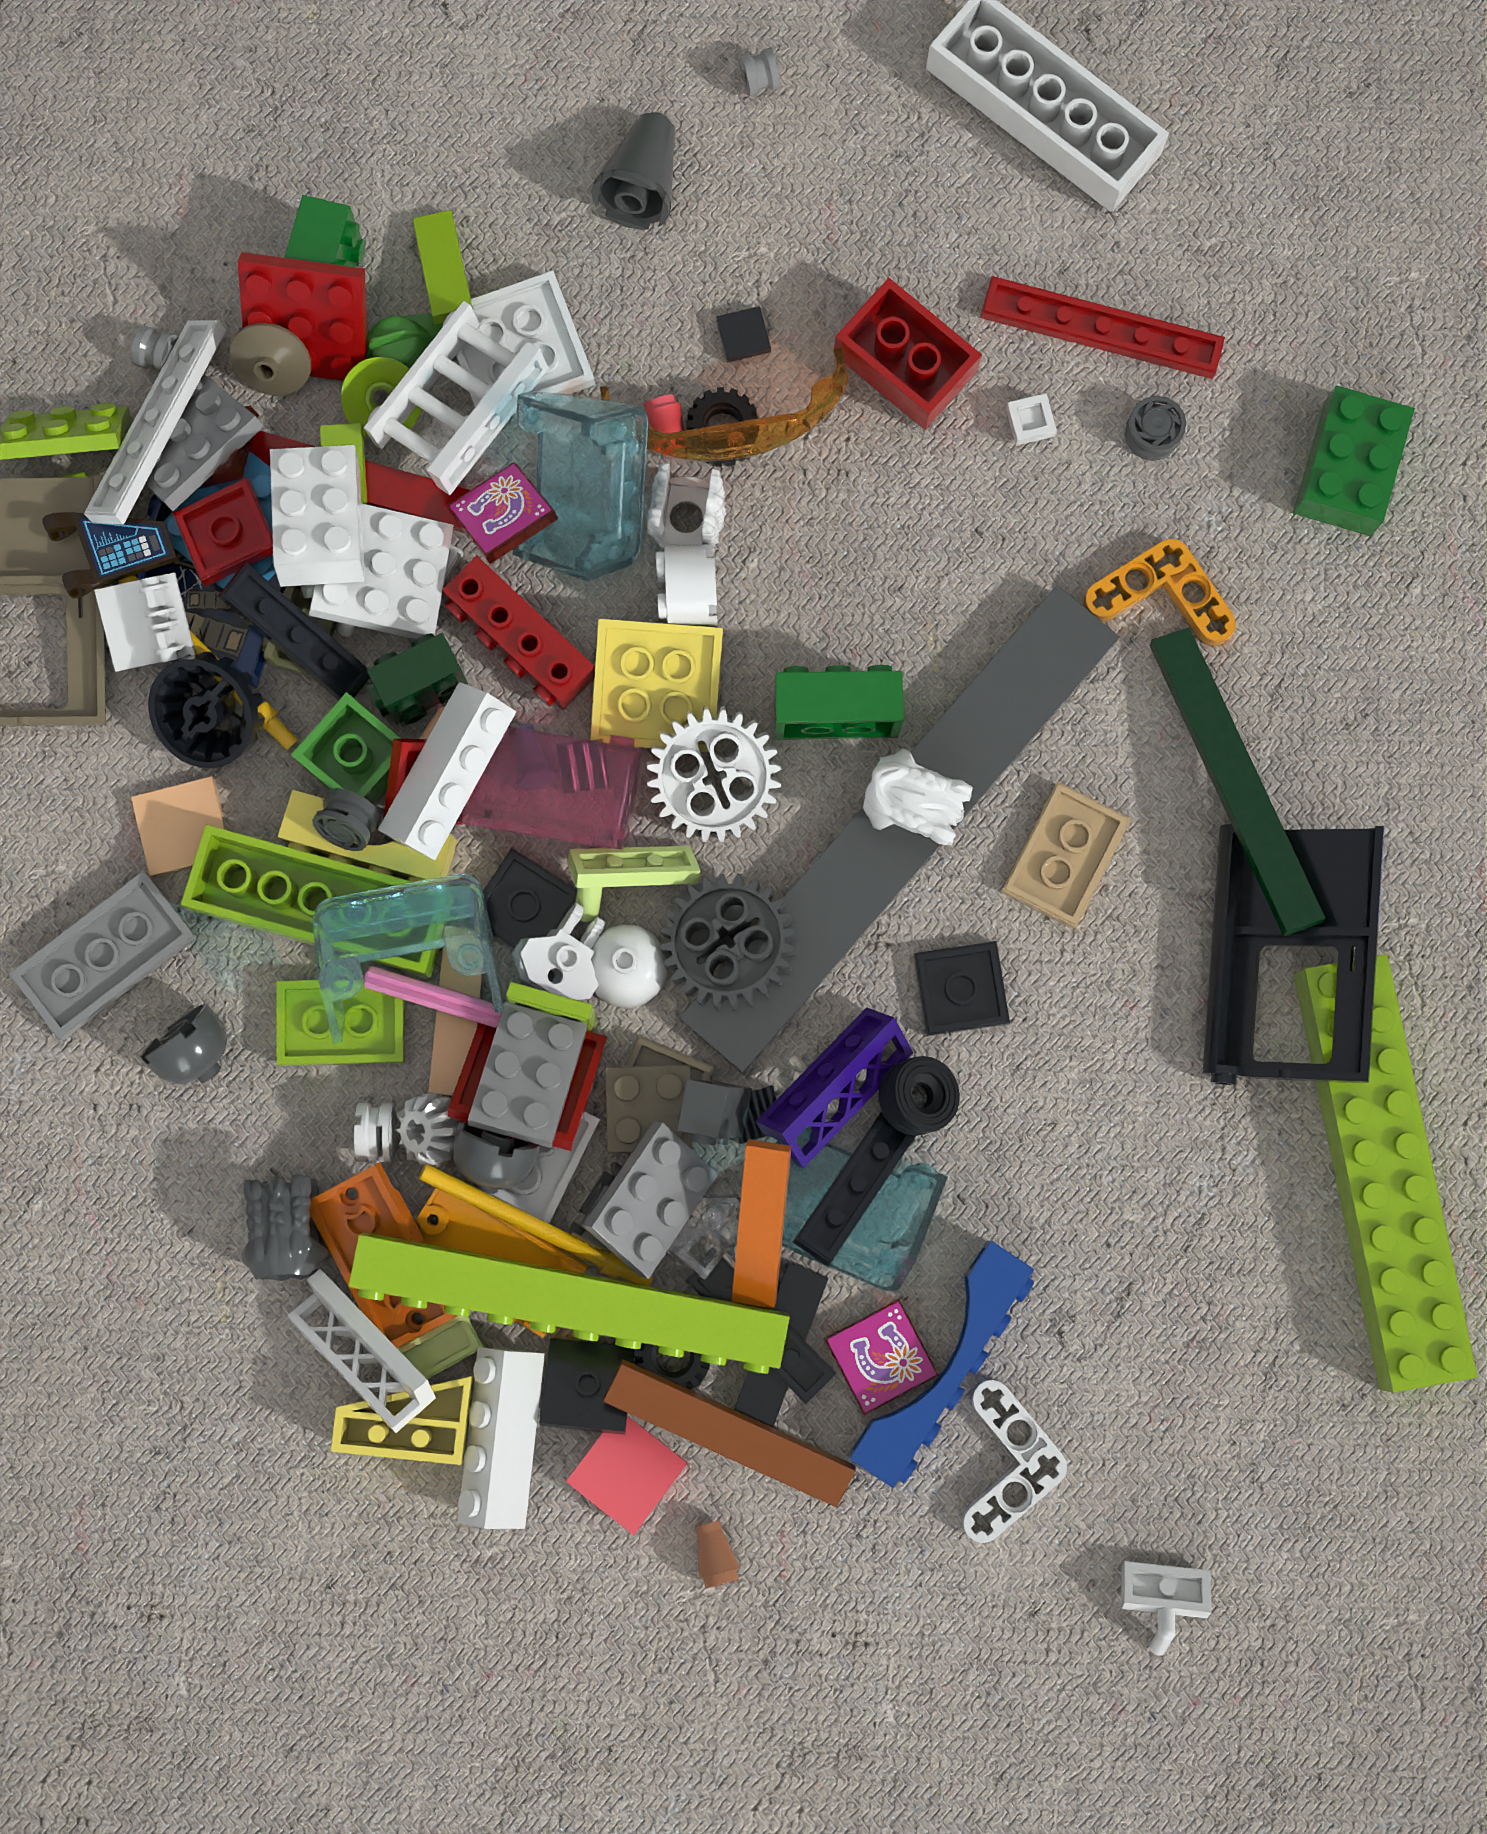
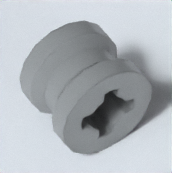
M771 47L763 49L760 55L752 57L749 54L739 56L741 75L749 96L758 94L762 88L768 87L774 90L781 87L779 69Z
M142 326L133 339L131 348L132 362L136 366L143 368L149 365L154 366L156 371L160 372L178 339L177 335L165 332L162 335L157 334L154 328Z

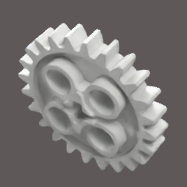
M706 706L703 708L702 719L697 720L689 710L687 711L688 724L683 726L678 720L673 719L672 725L675 733L671 735L662 730L660 732V737L665 746L652 745L651 752L659 758V761L647 762V769L657 773V775L647 779V786L659 788L658 791L651 795L652 803L664 801L665 804L659 810V816L662 818L673 814L674 816L671 821L672 829H676L682 823H685L686 837L688 838L693 835L696 829L701 830L703 842H707L711 831L717 833L720 842H724L725 830L729 829L739 838L741 837L739 825L744 823L754 830L756 827L752 816L757 814L760 817L767 818V811L762 806L764 802L776 804V797L769 792V788L781 787V782L779 779L772 777L771 774L782 769L780 763L771 762L768 759L778 753L775 746L763 748V745L769 739V734L766 731L755 736L754 732L758 725L757 721L753 719L743 726V715L740 711L730 720L727 719L725 707L720 708L717 717H711L710 711ZM723 738L734 740L737 744L736 751L729 757L717 755L714 752V746L717 741ZM701 740L707 745L715 769L717 771L724 770L720 773V779L730 802L728 808L722 806L712 779L705 778L708 775V771L697 745ZM682 754H692L698 759V765L691 772H681L675 766L677 758ZM743 776L750 779L752 787L746 794L737 795L729 789L730 783L737 777ZM699 792L709 793L714 798L713 804L706 810L694 808L691 805V799L695 794Z

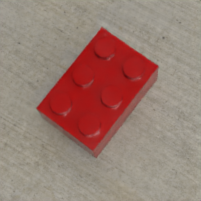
M889 277L835 336L833 352L838 359L924 430L931 425L977 373L982 357L979 351Z

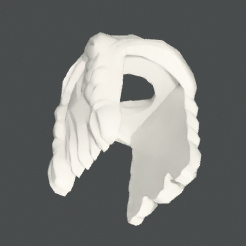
M663 463L658 467V473L655 475L651 488L652 499L646 523L647 533L663 550L664 546L715 545L719 542V532L724 528L723 522L726 515V508L724 507L725 491L722 486L723 481L720 471L712 469L710 483L695 477L670 478V464ZM680 503L696 505L702 512L703 521L694 532L682 533L675 530L670 523V514L673 508Z
M902 748L895 754L880 757V762L872 771L871 783L866 788L863 810L869 817L873 828L877 830L895 824L913 833L930 837L938 844L952 845L956 834L950 826H957V823L961 822L964 818L962 802L970 801L973 787L963 780L946 778L937 772L916 764L910 751Z

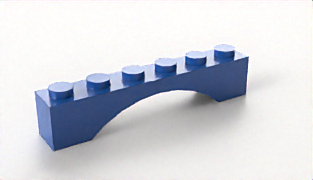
M992 1240L986 1241L964 1275L966 1292L964 1323L958 1344L947 1366L932 1385L913 1401L891 1413L871 1419L849 1452V1459L892 1488H894L898 1480L905 1484L917 1466L918 1462L913 1457L921 1444L929 1447L937 1436L941 1425L936 1421L945 1407L952 1411L962 1397L965 1389L960 1384L968 1372L975 1375L987 1358L988 1353L983 1350L992 1335L998 1339L1008 1326L1011 1316L1006 1314L1015 1299L1021 1303L1030 1292L1035 1281L1029 1277L1035 1269Z

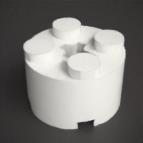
M714 544L664 546V552H656L658 583H665L666 593H658L660 623L717 627V616H709V614H717Z

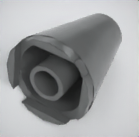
M658 112L640 115L594 181L591 190L594 204L597 207L598 202H600L607 209L605 216L622 226L646 230L649 229L650 223L659 222L658 227L663 225L669 216L672 200L675 127L665 115Z

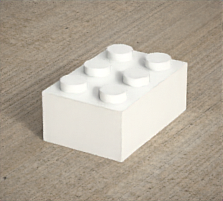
M355 445L270 449L273 561L280 587L365 582L360 468Z

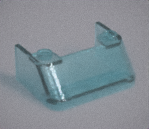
M467 874L450 875L325 899L317 906L313 917V931L318 979L333 1044L342 1042L345 1015L341 1000L349 999L359 992L363 982L361 963L446 947L449 963L458 973L467 976L487 973L495 1013L504 1011L503 985L481 884L474 877Z

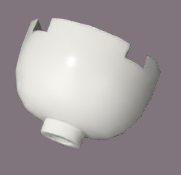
M622 924L610 927L599 935L592 947L595 953L591 958L595 977L599 984L595 993L599 998L615 1007L633 1008L645 1005L659 993L667 980L668 970L663 965L667 956L660 950V945L662 944L655 934L641 926Z

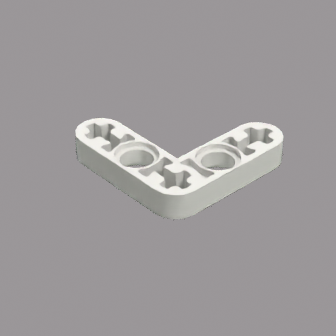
M986 1379L977 1383L972 1390L971 1403L978 1415L1018 1463L968 1505L963 1512L961 1520L965 1533L973 1541L979 1543H988L996 1539L1064 1479L1067 1472V1461L1061 1451L1010 1390L1001 1382L993 1379ZM986 1388L992 1392L997 1389L1000 1390L1001 1395L998 1397V1402L1006 1411L1009 1410L1012 1404L1016 1408V1412L1005 1416L998 1427L993 1423V1420L1001 1416L994 1408L988 1406L983 1409L980 1405L984 1401V1396L981 1392ZM1015 1420H1023L1028 1423L1031 1431L1030 1438L1021 1445L1011 1443L1007 1437L1008 1426ZM1043 1455L1048 1459L1055 1456L1057 1461L1053 1467L1056 1473L1053 1476L1043 1473L1034 1481L1040 1484L1041 1487L1035 1492L1031 1483L1020 1475V1472L1026 1468L1027 1472L1033 1475L1040 1468V1464L1037 1461L1040 1456ZM1010 1482H1019L1026 1489L1025 1500L1018 1506H1009L1003 1500V1488ZM994 1496L998 1506L1009 1515L1002 1520L997 1512L988 1521L992 1527L988 1532L985 1533L981 1529L973 1532L971 1529L975 1524L972 1518L973 1514L977 1511L983 1516L989 1513L994 1507L987 1503V1501Z

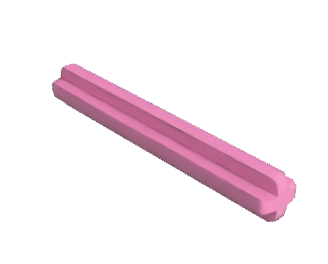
M375 966L368 968L363 982L365 988L494 1028L498 1026L504 1007Z

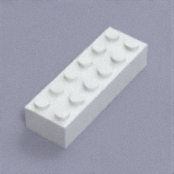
M969 0L929 47L926 69L1111 213L1160 157L1169 132L997 0Z

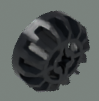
M202 652L195 656L186 655L164 668L151 686L148 698V711L157 737L170 753L192 766L217 768L233 762L255 745L258 740L257 731L264 725L265 717L257 709L263 702L261 693H252L248 683L253 678L248 672L239 674L234 670L235 661L229 657L218 660L212 652ZM207 676L223 678L218 684L208 686L207 688L198 682L201 678ZM193 690H195V691L198 692V693L195 694L194 696H192V695H193ZM235 691L240 701H242L243 712L241 717L234 712L236 709V701L233 696ZM227 719L236 724L234 728L228 730L215 729L216 726Z

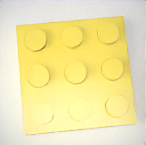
M598 619L590 740L603 739V744L645 748L658 745L664 747L665 743L660 737L661 730L673 735L675 730L672 720H678L683 726L688 724L687 711L690 710L698 720L702 719L703 708L707 706L711 717H717L723 628ZM702 740L699 741L697 745L700 752H709L706 743Z

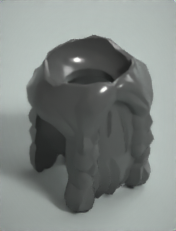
M293 1175L290 1183L286 1182L283 1177L278 1176L272 1177L269 1183H262L258 1179L245 1180L244 1196L247 1201L246 1214L248 1216L246 1225L249 1232L247 1236L248 1243L241 1254L243 1264L251 1271L256 1280L259 1278L278 1281L290 1278L302 1280L316 1273L320 1264L329 1257L328 1248L321 1243L320 1232L310 1214V1199L319 1195L317 1182L315 1179H310V1176Z

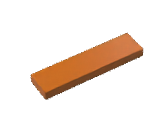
M748 1139L746 1143L731 1302L774 1309L776 1304L792 1146Z

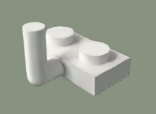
M1124 1561L1121 1567V1609L1158 1613V1630L1150 1642V1650L1153 1654L1157 1656L1165 1654L1175 1636V1615L1209 1618L1212 1612L1211 1570Z

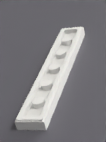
M219 320L187 321L85 510L84 515L92 523L124 525L226 332L225 327Z

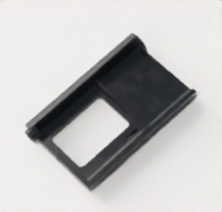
M1232 824L1220 826L1202 1074L1211 1076L1210 1083L1236 1085V1078L1369 1083L1384 826H1375V828L1285 830L1325 916V920L1321 924L1283 936ZM1266 946L1335 947L1338 950L1332 1057L1328 1063L1263 1062L1254 1059L1253 1046L1259 958L1262 948ZM1354 947H1355V960H1354V971H1353V955H1354Z

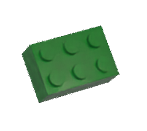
M1336 385L1324 401L1293 514L1371 537L1384 522L1415 408Z
M835 665L826 667L825 672H809V668L804 666H790L784 668V672H777L775 674V740L898 738L904 721L902 671H892V666L872 665L867 667V671H851L849 666Z

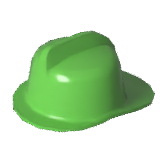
M413 314L403 317L399 315L388 316L380 320L367 334L368 359L388 357L403 363L410 369L442 329L443 323L435 325L432 314Z

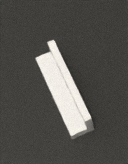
M319 1269L307 1279L314 1293L287 1316L384 1422L397 1433L436 1399L430 1384L339 1287ZM323 1304L330 1312L328 1327H310L304 1319ZM337 1320H338L343 1326H336ZM319 1336H326V1343ZM335 1336H353L356 1339L354 1354L336 1355L333 1352ZM363 1347L369 1354H362ZM345 1364H353L352 1371ZM361 1364H380L382 1366L381 1382L362 1383L359 1380ZM389 1376H391L396 1382H389ZM372 1392H379V1400ZM388 1392H406L413 1399L395 1416L386 1408Z

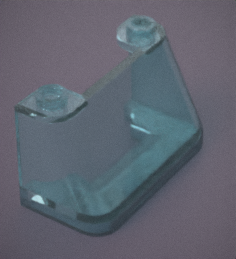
M529 391L518 394L516 414L520 428L531 434L538 433L536 491L550 507L551 511L513 535L512 555L584 581H590L628 567L637 558L642 539L648 415L645 409L626 402L542 391Z
M806 1127L795 1139L800 1149L809 1141L812 1127ZM827 1143L804 1168L795 1165L790 1157L782 1247L822 1264L792 1242L853 1153ZM925 1163L907 1166L901 1174L892 1171L828 1267L884 1291H897L900 1289L917 1260L948 1176L937 1172L935 1168Z

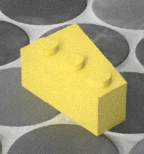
M474 1375L430 1384L436 1399L397 1433L384 1422L365 1400L336 1407L331 1452L462 1465L464 1463L463 1457L467 1443L468 1414L472 1400ZM406 1392L387 1394L386 1408L395 1416L413 1399Z

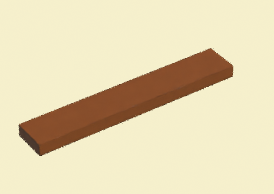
M622 1359L604 1395L603 1402L834 1507L838 1506L856 1472L855 1465L624 1359Z

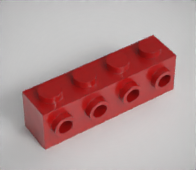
M477 555L442 589L448 602L444 606L445 609L459 623L462 624L467 620L477 629L473 635L489 651L496 647L506 657L503 661L504 665L517 678L521 679L526 675L536 685L532 689L533 692L547 706L550 707L555 703L564 710L594 680L595 666Z

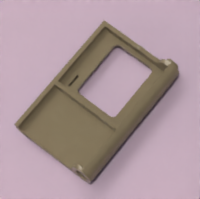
M102 475L59 478H0V595L61 594L65 597L68 696L67 705L62 709L0 710V727L106 725L105 630L95 591L93 590L82 597L81 618V597L71 598L62 581L64 573L73 570L90 569L78 531L63 540L55 542L49 538L42 522L44 516L52 513H85L102 481ZM104 585L97 587L95 589L104 588Z

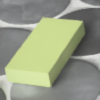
M457 1316L397 1347V1349L426 1379H429L476 1353L477 1347L485 1346L470 1317Z

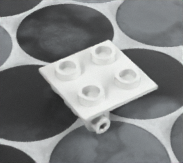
M175 572L94 590L115 672L176 660L189 654L196 655Z

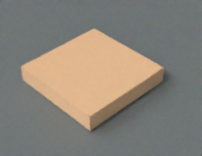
M212 776L131 797L149 876L152 878L192 868L205 825L227 830L215 779Z

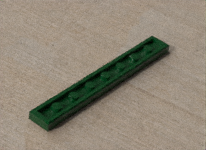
M1190 627L1152 639L1149 645L1282 935L1286 936L1321 924L1325 920V916Z

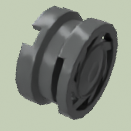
M1152 396L1143 399L1137 403L1126 423L1124 435L1127 446L1135 455L1145 460L1156 461L1166 458L1174 452L1185 433L1186 419L1184 412L1178 403L1168 397Z
M336 788L331 789L323 800L324 809L317 811L312 819L316 831L333 845L345 850L362 851L370 841V832H373L380 823L381 815L377 808L366 798L350 790Z

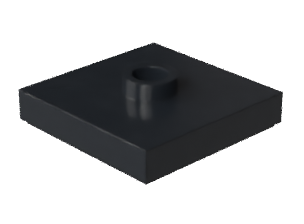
M550 1338L539 1425L625 1435L628 1413L603 1402V1399L622 1359L634 1364V1349L613 1344Z

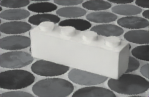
M459 682L378 831L406 847L435 860L516 711L489 693Z
M477 1347L476 1362L473 1370L472 1400L468 1414L467 1443L463 1457L462 1487L458 1501V1523L483 1529H525L545 1353L521 1349Z

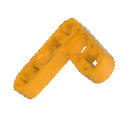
M1177 539L1161 541L1097 581L1088 589L1083 599V606L1100 621L1106 622L1164 587L1196 636L1208 646L1222 645L1232 636L1236 628V620L1233 613L1188 547ZM1164 551L1169 555L1176 553L1179 556L1175 563L1176 568L1169 563L1160 568L1157 574L1155 573L1153 567L1160 563L1165 555ZM1133 570L1142 572L1147 578V586L1142 590L1130 589L1125 581L1126 574ZM1187 583L1198 584L1204 592L1203 599L1197 603L1187 601L1183 597L1182 587ZM1117 586L1120 594L1110 601L1108 605L1109 610H1106L1103 606L1096 608L1093 605L1097 598L1096 593L1103 598L1111 594ZM1208 602H1211L1213 605L1207 612L1214 622L1222 620L1225 624L1221 629L1222 635L1218 631L1210 633L1206 627L1209 625L1210 619L1205 611L1200 617L1195 614V612L1201 611Z

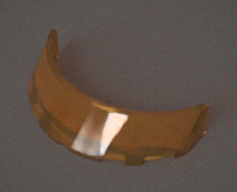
M834 348V374L820 379L814 384L811 389V401L803 410L795 413L673 433L655 431L650 427L646 417L638 411L615 408L610 399L608 385L600 386L605 422L630 443L649 452L673 459L695 462H718L737 460L768 452L797 439L811 430L829 414L841 398L848 382V371L842 348Z

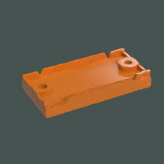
M380 1162L310 1199L311 1217L347 1285H349L358 1236L362 1232L426 1243L400 1192L393 1188ZM350 1188H354L357 1191L356 1199L349 1196ZM349 1287L363 1314L396 1348L457 1317L456 1315L445 1313V1305L427 1302L426 1309L402 1305V1297L384 1294L383 1300H372L357 1296L359 1289ZM415 1313H420L423 1316V1323L416 1322L414 1318Z

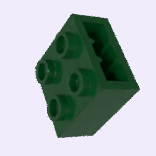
M433 633L423 635L411 643L412 648L398 655L396 652L387 653L376 659L373 663L374 667L367 670L372 683L366 685V688L382 717L390 714L396 725L402 722L405 725L413 724L427 715L426 710L440 703L442 706H446L459 682L468 685L443 633L436 636Z

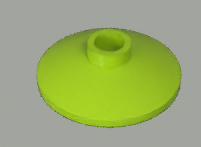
M373 357L355 365L345 377L341 388V406L350 424L361 423L364 436L369 437L364 427L368 423V418L372 411L379 406L373 400L374 393L378 390H384L390 395L410 369L403 363L388 357ZM416 405L402 425L411 429L418 420L422 409Z

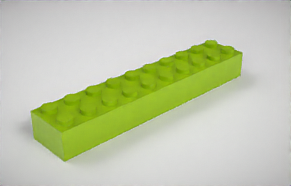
M1388 954L1378 955L1376 962L1369 1083L1316 1082L1379 1390L1394 1393L1477 1378L1478 1376ZM1338 963L1305 968L1293 974L1311 1063L1326 1064L1332 1057Z

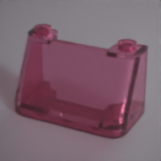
M510 722L456 822L604 848L624 849L628 846L643 748L634 747L635 738L610 735L609 742H599L521 729L511 726Z

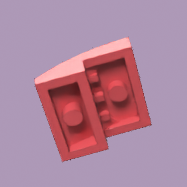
M627 1416L625 1435L602 1433L565 1482L634 1536L688 1462L631 1417Z

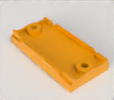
M435 1188L415 1220L427 1244L585 1274L590 1266L575 1255L438 1188ZM430 1214L438 1217L439 1223L437 1225L430 1223ZM513 1318V1322L520 1323L541 1338L546 1336L547 1332L530 1329V1321Z

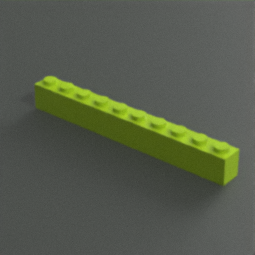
M362 1232L358 1236L348 1287L359 1289L357 1296L367 1299L383 1300L384 1294L402 1297L401 1304L409 1307L426 1309L427 1302L445 1305V1313L456 1316L469 1317L470 1310L488 1313L487 1321L512 1325L513 1318L530 1321L529 1328L536 1331L555 1333L557 1326L572 1329V1336L583 1340L598 1341L599 1335L615 1337V1345L625 1348L641 1349L642 1343L659 1346L658 1353L683 1357L684 1351L701 1354L700 1360L706 1363L726 1365L727 1359L744 1362L743 1369L765 1374H768L769 1367L780 1369L790 1319L788 1313L368 1232Z

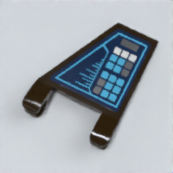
M75 512L52 513L44 516L42 520L49 538L55 542L63 540L78 531L90 569L73 570L63 574L62 581L68 595L74 599L87 595L97 587L178 561L164 521L127 518L124 525L92 523L84 513Z

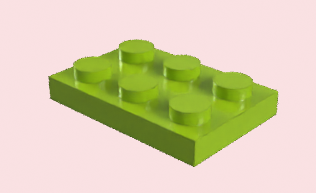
M105 402L93 405L89 410L75 411L74 407L63 406L54 408L50 413L34 415L32 410L13 412L9 417H6L0 427V460L119 449L131 423L128 406L116 407L114 403Z
M364 979L276 981V1065L310 1066L405 1063V1000L365 988L363 986Z

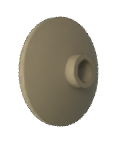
M271 323L251 324L241 329L231 343L230 360L236 374L243 382L256 391L274 396L288 395L301 389L309 378L311 372L310 354L304 343L294 333L284 327Z

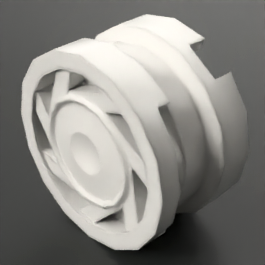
M358 1103L355 1113L358 1120L357 1124L354 1125V1150L357 1162H369L371 1158H379L380 1162H393L397 1133L394 1130L397 1128L395 1105L393 1103H382L380 1107H372L370 1103Z

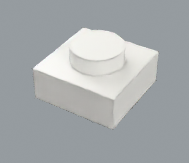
M1047 393L1007 402L1006 412L1016 446L1055 437L1057 429Z

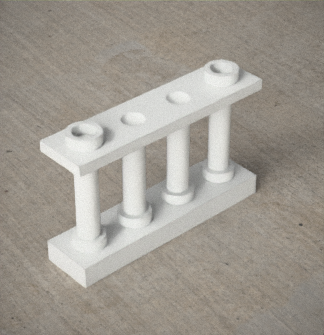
M465 301L462 302L456 311L451 312L446 317L442 329L384 403L372 411L368 418V423L364 427L375 446L381 450L392 437L430 462L427 472L436 486L449 495L455 490L549 369L541 350L527 341L520 351L513 353L477 330L480 323L471 305ZM466 342L505 367V370L495 383L488 385L452 361ZM441 374L480 398V402L470 415L462 416L427 393ZM416 405L455 430V434L445 447L437 448L402 425Z

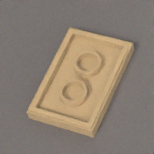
M1057 781L1000 892L1072 929H1076L1131 818Z

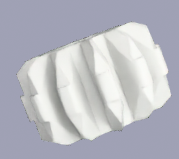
M441 1093L422 1094V1096L412 1097L410 1100L405 1101V1108L397 1112L401 1125L394 1130L401 1135L398 1147L407 1149V1160L418 1161L419 1165H425L426 1163L436 1165L453 1158L454 1136L459 1119L447 1116L450 1098L442 1097Z

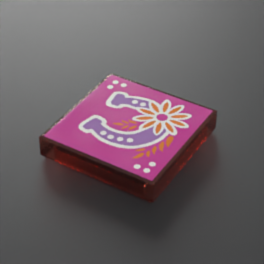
M515 461L447 505L452 517L489 564L558 520L555 510Z
M900 1299L892 1301L823 1338L864 1416L939 1376Z

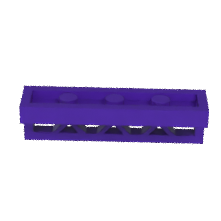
M866 1007L755 1121L763 1134L781 1141L783 1145L792 1146L791 1159L795 1165L804 1168L879 1090L885 1073L893 1065L907 1060L913 1054L895 1018ZM892 1040L897 1050L886 1061H881L884 1046ZM862 1069H867L865 1083L858 1090H854L856 1075ZM834 1098H840L837 1112L830 1119H826L828 1104ZM806 1127H812L809 1141L800 1149L795 1139Z

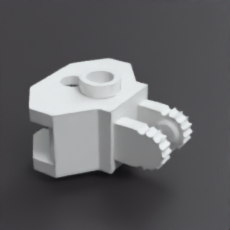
M574 903L558 928L551 929L547 936L520 939L512 952L520 979L535 989L575 1000L590 999L599 986L591 961L595 953L592 947L602 933L606 922L599 917L595 918L586 928L580 941H578L570 933L580 921L584 907ZM550 970H552L554 974L553 980L551 982L548 979V973Z

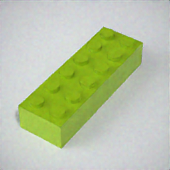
M205 825L181 906L197 914L431 979L444 937L445 927H447L455 899L449 892Z

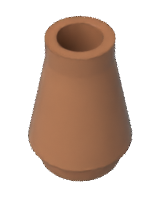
M714 1521L696 1526L699 1579L704 1580L705 1588L709 1589L738 1581L737 1569H740V1565L722 1530L721 1522Z

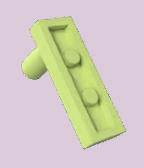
M691 846L569 849L567 861L577 888L575 903L584 907L583 915L580 919L583 922H592L598 917L603 887L698 884L701 871Z

